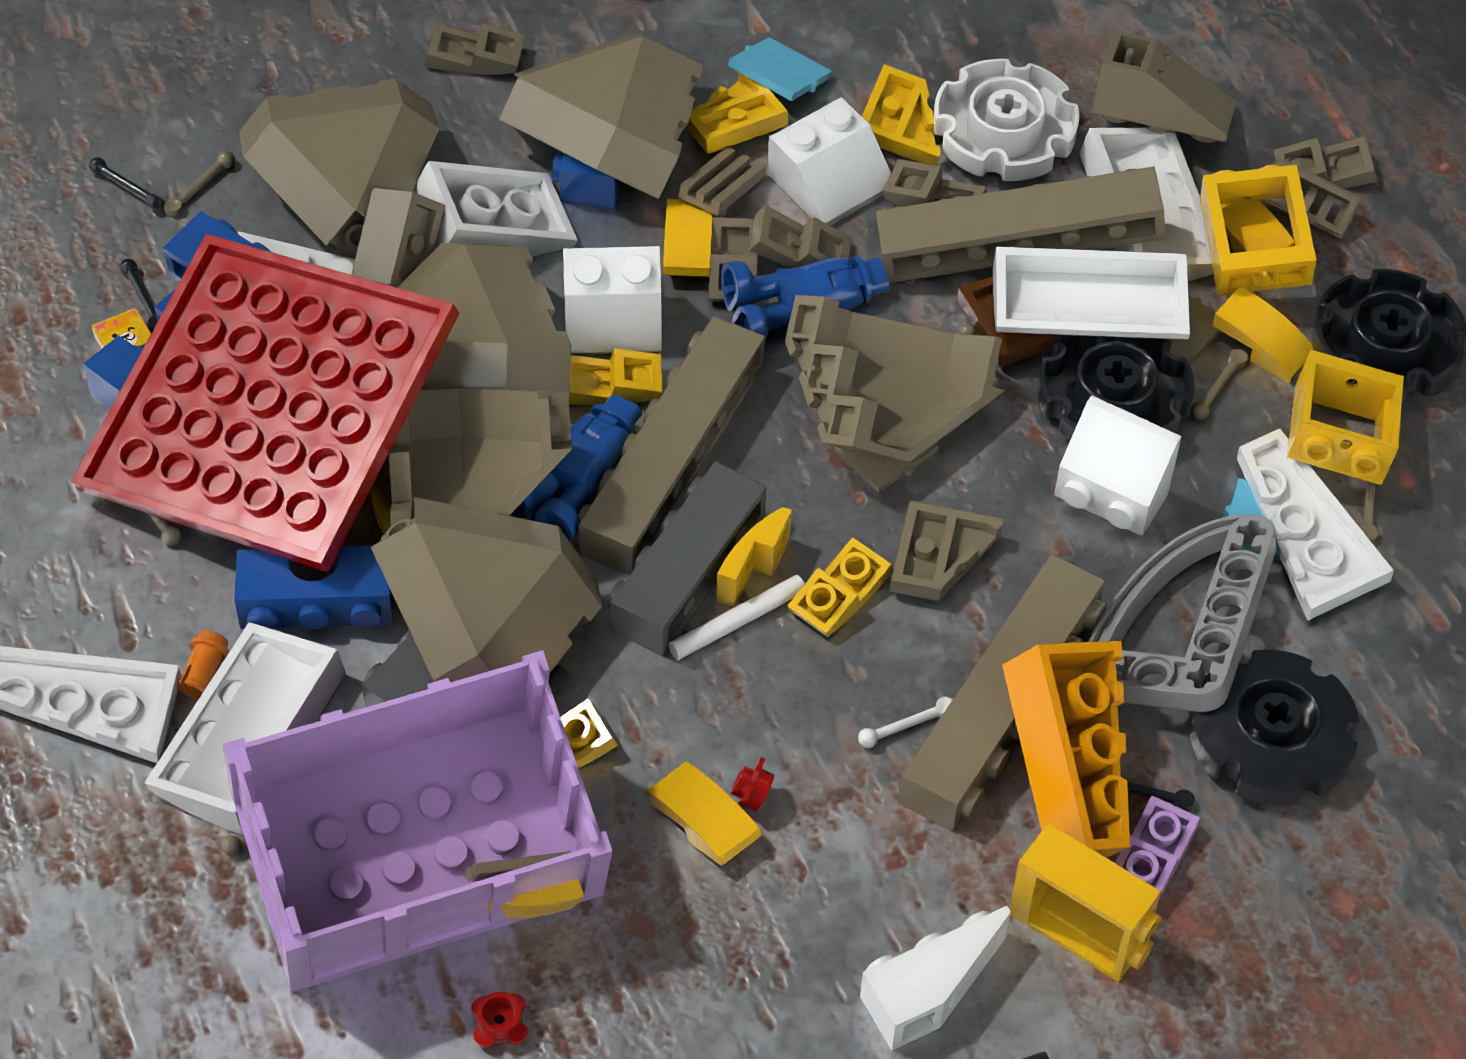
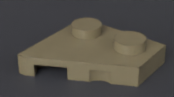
M910 500L891 577L890 592L940 601L999 539L1002 533L1004 518Z

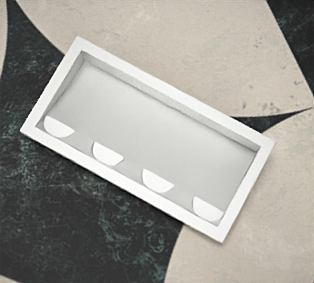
M1089 128L1079 151L1087 176L1155 166L1164 206L1165 239L1113 247L1114 251L1187 254L1188 281L1214 274L1200 204V195L1175 131L1160 133L1149 128Z
M996 247L993 265L996 332L1189 339L1187 254Z
M249 622L145 781L147 789L198 818L244 836L230 792L223 744L245 738V742H249L316 722L346 675L338 650Z

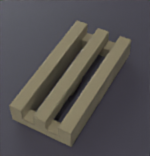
M726 147L681 183L678 197L718 216L764 178L766 165L758 161L754 166H750L751 157L742 154L736 159L734 158L735 150ZM738 174L741 175L738 179H736L727 187V183L730 180H732ZM714 193L718 194L712 199V201L708 199Z

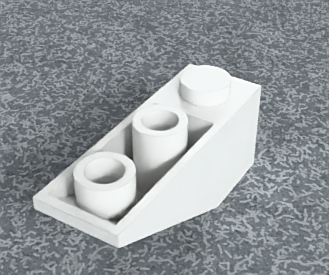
M1007 906L992 913L980 911L969 917L961 927L944 935L939 932L930 934L921 939L914 949L896 957L894 955L882 956L867 967L862 975L860 998L891 1050L931 1033L943 1025L1005 940L1011 914Z

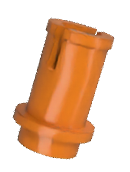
M204 630L199 632L198 637L191 639L189 647L192 653L182 678L177 684V689L182 694L199 700L219 669L221 662L229 654L227 648L228 640L224 636L213 631Z

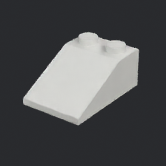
M428 161L412 191L445 205L434 250L441 243L528 247L531 256L534 257L562 250L563 248L574 247L578 241L548 173Z

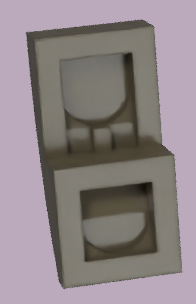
M435 23L424 66L473 75L516 73L525 35L485 23L481 24L479 34Z
M1365 136L1325 148H1320L1317 137L1273 150L1276 160L1280 157L1341 188L1360 186L1377 181ZM1301 185L1302 191H1307L1308 187Z
M902 159L897 160L883 189L884 198L897 206H911L936 202L942 199H955L987 193L985 186L944 180L941 166Z
M765 205L755 213L749 250L781 265L797 268L827 258H849L852 237L815 217L805 225H802Z
M713 217L708 302H725L721 282V271L725 263L731 261L745 262L753 276H757L758 254L749 250L754 219Z

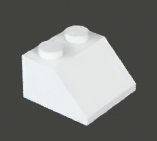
M842 97L769 137L767 174L812 219L815 217L831 226L883 196V189L891 175L890 169L870 124Z
M660 246L563 248L566 335L571 343V355L612 354L614 348L647 353H662Z
M1091 395L1060 463L1054 495L1065 500L1075 508H1083L1108 520L1120 529H1128L1143 536L1168 496L1181 436Z

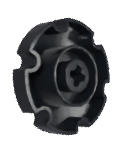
M1373 269L1369 279H1360L1350 274L1335 282L1325 291L1318 303L1311 342L1314 351L1404 376L1402 402H1406L1409 392L1416 391L1429 397L1445 388L1454 379L1465 354L1463 345L1466 340V321L1458 305L1447 293L1436 294L1426 288V279L1399 270ZM1349 379L1352 384L1357 383L1355 379Z
M1060 335L1054 341L1052 356L1042 359L1037 395L1044 416L1060 419L1059 434L1068 441L1071 440L1091 395L1178 434L1181 417L1189 416L1195 388L1193 372L1185 357H1175L1170 354L1172 345L1170 339Z
M1281 650L1252 651L1249 663H1239L1228 698L1224 704L1211 711H1194L1199 715L1193 717L1189 731L1192 747L1201 765L1214 779L1225 776L1230 777L1236 782L1235 793L1237 795L1264 804H1296L1301 790H1309L1316 796H1321L1334 788L1347 773L1358 745L1356 741L1351 739L1354 737L1359 724V715L1352 696L1335 675L1330 674L1322 677L1313 673L1311 670L1312 660ZM1208 673L1205 676V680L1201 688H1204V685L1207 682H1211L1210 673Z

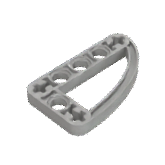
M1234 515L1199 525L1178 536L1157 551L1119 590L1098 621L1088 642L1122 641L1144 607L1171 579L1198 560L1221 551L1185 657L1122 650V659L1116 662L1117 681L1123 683L1124 703L1198 712L1211 711L1224 704L1228 698L1276 552L1275 530L1269 519L1259 515ZM1252 538H1254L1251 545L1252 552L1247 551L1245 544L1250 543ZM1237 570L1253 572L1252 576L1244 580H1233L1228 577ZM1233 605L1241 608L1239 613L1230 617L1216 614L1217 610L1224 606ZM1214 642H1222L1229 645L1228 649L1218 654H1210L1203 651L1204 647ZM1204 672L1210 673L1211 682H1207L1204 688H1201L1205 680ZM1150 674H1161L1166 677L1162 683L1155 686H1147L1140 683L1142 678Z

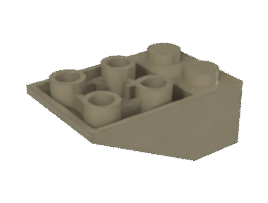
M1114 30L1102 61L1092 113L1100 114L1105 120L1114 123L1132 121L1146 124L1147 128L1155 132L1168 133L1173 130L1187 133L1195 140L1212 143L1217 140L1226 142L1236 101L1158 39Z

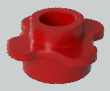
M761 756L753 768L743 765L730 791L731 795L738 797L736 803L740 807L744 806L754 812L760 809L775 777V774L762 768L765 758Z
M493 992L476 998L471 1005V1012L477 1018V1029L473 1033L475 1043L482 1048H489L498 1042L509 1041L513 1045L523 1043L528 1037V1028L522 1022V1012L526 1008L525 999L517 993L509 994L506 992ZM497 1017L505 1019L502 1024H496L494 1020Z

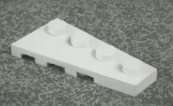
M1277 429L1240 446L1237 460L1262 516L1269 519L1274 526L1279 557L1308 621L1390 582L1394 570L1311 466L1307 463L1287 458L1289 439L1281 429Z
M0 646V710L158 763L161 758L178 692L177 684L182 677L179 665Z

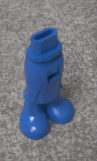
M860 256L827 258L797 268H778L775 273L762 276H753L745 262L731 261L725 263L721 271L722 291L728 311L736 310L732 323L765 336V342L769 332L789 325L795 295L828 297L840 301L839 308L852 310L858 305L869 304L875 295L889 292L888 278L883 264L878 257L864 261ZM776 297L779 303L767 307L754 304Z
M612 394L604 404H595L589 413L581 417L571 427L572 449L509 516L559 526L569 542L572 541L579 530L580 519L578 515L586 502H589L594 497L596 487L607 469H612L620 460L622 448L631 433L636 434L634 425L643 414L640 407L615 394ZM557 490L563 492L558 499L552 498Z

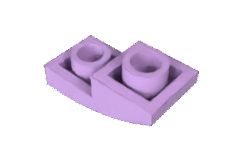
M1151 796L1133 834L1130 835V847L1120 852L1115 863L1160 890V899L1199 826L1200 817Z

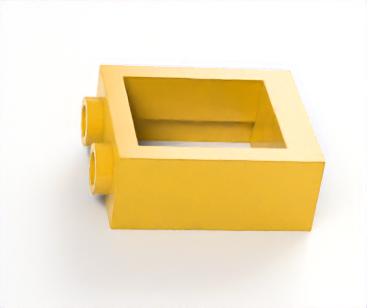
M1267 165L1254 170L1236 172L1221 170L1214 174L1203 175L1200 204L1217 294H1233L1240 285L1251 292L1312 285L1316 255L1297 165ZM1285 197L1295 246L1230 253L1221 204Z
M1310 349L1295 385L1287 458L1382 485L1399 447L1404 376ZM1355 379L1357 383L1350 384L1347 380ZM1312 402L1375 420L1374 437L1311 420Z
M1047 823L1018 862L1009 910L1012 917L1119 983L1130 966L1138 970L1143 965L1154 946V942L1150 938L1161 920V915L1155 912L1161 891L1050 823Z

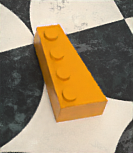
M1122 641L1038 644L1004 663L1002 667L1041 831L1047 823H1050L1107 858L1130 847L1127 780L1121 777L1120 757L1126 753V734L1119 732L1118 706L1124 703V687L1122 682L1117 681L1116 662L1122 659Z

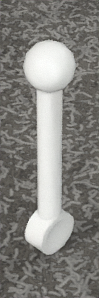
M941 697L933 708L876 730L864 728L858 734L859 744L865 748H872L877 744L878 739L933 718H941L953 699Z

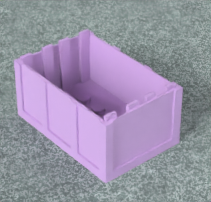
M543 650L522 656V662L451 683L449 678L427 684V690L345 714H343L342 709L320 715L321 721L253 741L245 742V738L223 744L231 796L291 992L529 919H508L502 912L501 905L514 902L515 895L576 879L579 880L585 896L578 903L604 895L613 851L606 830L600 832L548 683L550 669ZM571 851L568 854L480 881L468 882V879H466L465 868L471 867L474 863ZM488 902H491V903H492V904H491L490 916H489V910H488Z

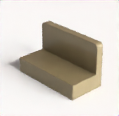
M374 188L371 193L351 275L397 288L434 251L445 205L414 192Z

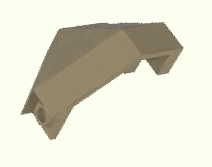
M635 33L515 73L514 75L518 78L500 114L499 120L613 178L659 199L679 158L683 143L677 140L689 122L695 97L689 94L694 83L697 84L700 80L704 65Z
M394 78L377 81L376 85L351 88L350 85L316 89L313 90L312 94L286 97L285 94L267 96L241 128L239 134L243 157L326 246L332 243L355 259L372 190L374 188L412 192L437 136L439 126L432 104Z
M441 243L397 287L453 303L460 313L422 389L477 387L562 391L570 394L571 343L565 331H556L551 319L555 308L543 281H534L529 268L533 258L528 247Z
M795 295L785 343L790 356L798 358L802 373L798 376L808 406L816 408L821 423L818 425L817 431L822 443L877 459L909 463L1006 391L992 386L995 370L998 366V356L1002 343L1001 338L940 331L838 307L840 301L828 297Z
M477 387L421 389L389 452L392 494L390 509L391 526L402 519L411 520L415 518L414 497L509 516L572 449L568 392Z
M414 497L415 518L411 520L402 519L396 522L387 530L385 535L381 536V541L371 547L434 682L449 678L451 683L522 662V656L541 650L545 654L551 672L573 644L568 635L581 619L582 621L590 622L602 607L597 579L559 526Z

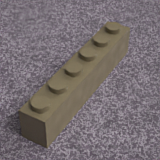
M1155 166L1127 169L1121 172L1097 176H1083L1072 180L1034 184L1029 187L990 191L979 195L942 199L936 202L897 206L892 209L875 211L884 270L889 283L993 267L996 247L1100 250L1165 239L1164 206Z
M715 316L711 318L703 332L697 331L693 335L686 359L682 365L676 364L671 369L666 381V390L659 400L654 398L648 405L644 415L643 426L637 434L631 433L626 439L621 452V460L616 468H609L604 473L599 484L598 496L592 505L585 504L578 515L580 519L578 525L579 554L631 575L640 551L646 545H653L666 516L676 508L764 366L765 336Z
M1053 554L1049 556L901 775L899 804L952 832L964 815L971 818L975 814L984 797L985 790L982 789L989 776L993 779H997L1000 776L1010 756V751L1007 750L1014 738L1020 741L1002 665L1038 644L1083 642V639L1080 637L1086 628L1093 631L1106 610L1107 604L1101 601L1105 580Z

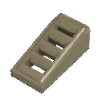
M1279 157L1272 165L1290 166L1294 164ZM1297 166L1301 185L1308 187L1304 195V202L1310 228L1342 240L1362 198ZM1320 192L1325 194V197L1317 214L1314 215L1308 211L1317 193ZM1285 197L1260 200L1269 210L1290 219ZM1337 199L1343 202L1332 224L1325 219L1334 200Z

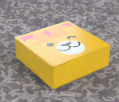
M136 308L92 325L94 337L101 349L118 335L132 345L144 347L151 335Z

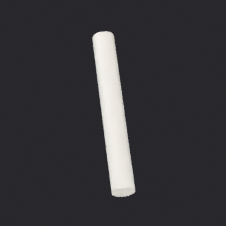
M796 574L668 643L671 654L679 661L792 600L805 585L804 581Z

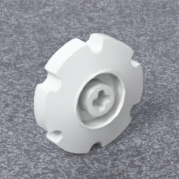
M990 59L972 63L961 68L959 81H945L942 84L935 99L933 131L935 135L943 136V153L962 169L980 177L984 176L987 172H996L1002 176L1003 181H1021L1039 177L1052 171L1055 157L1067 158L1076 141L1079 108L1077 104L1067 102L1069 87L1050 71L1032 63H1028L1025 67H1015L1010 64L1009 59Z

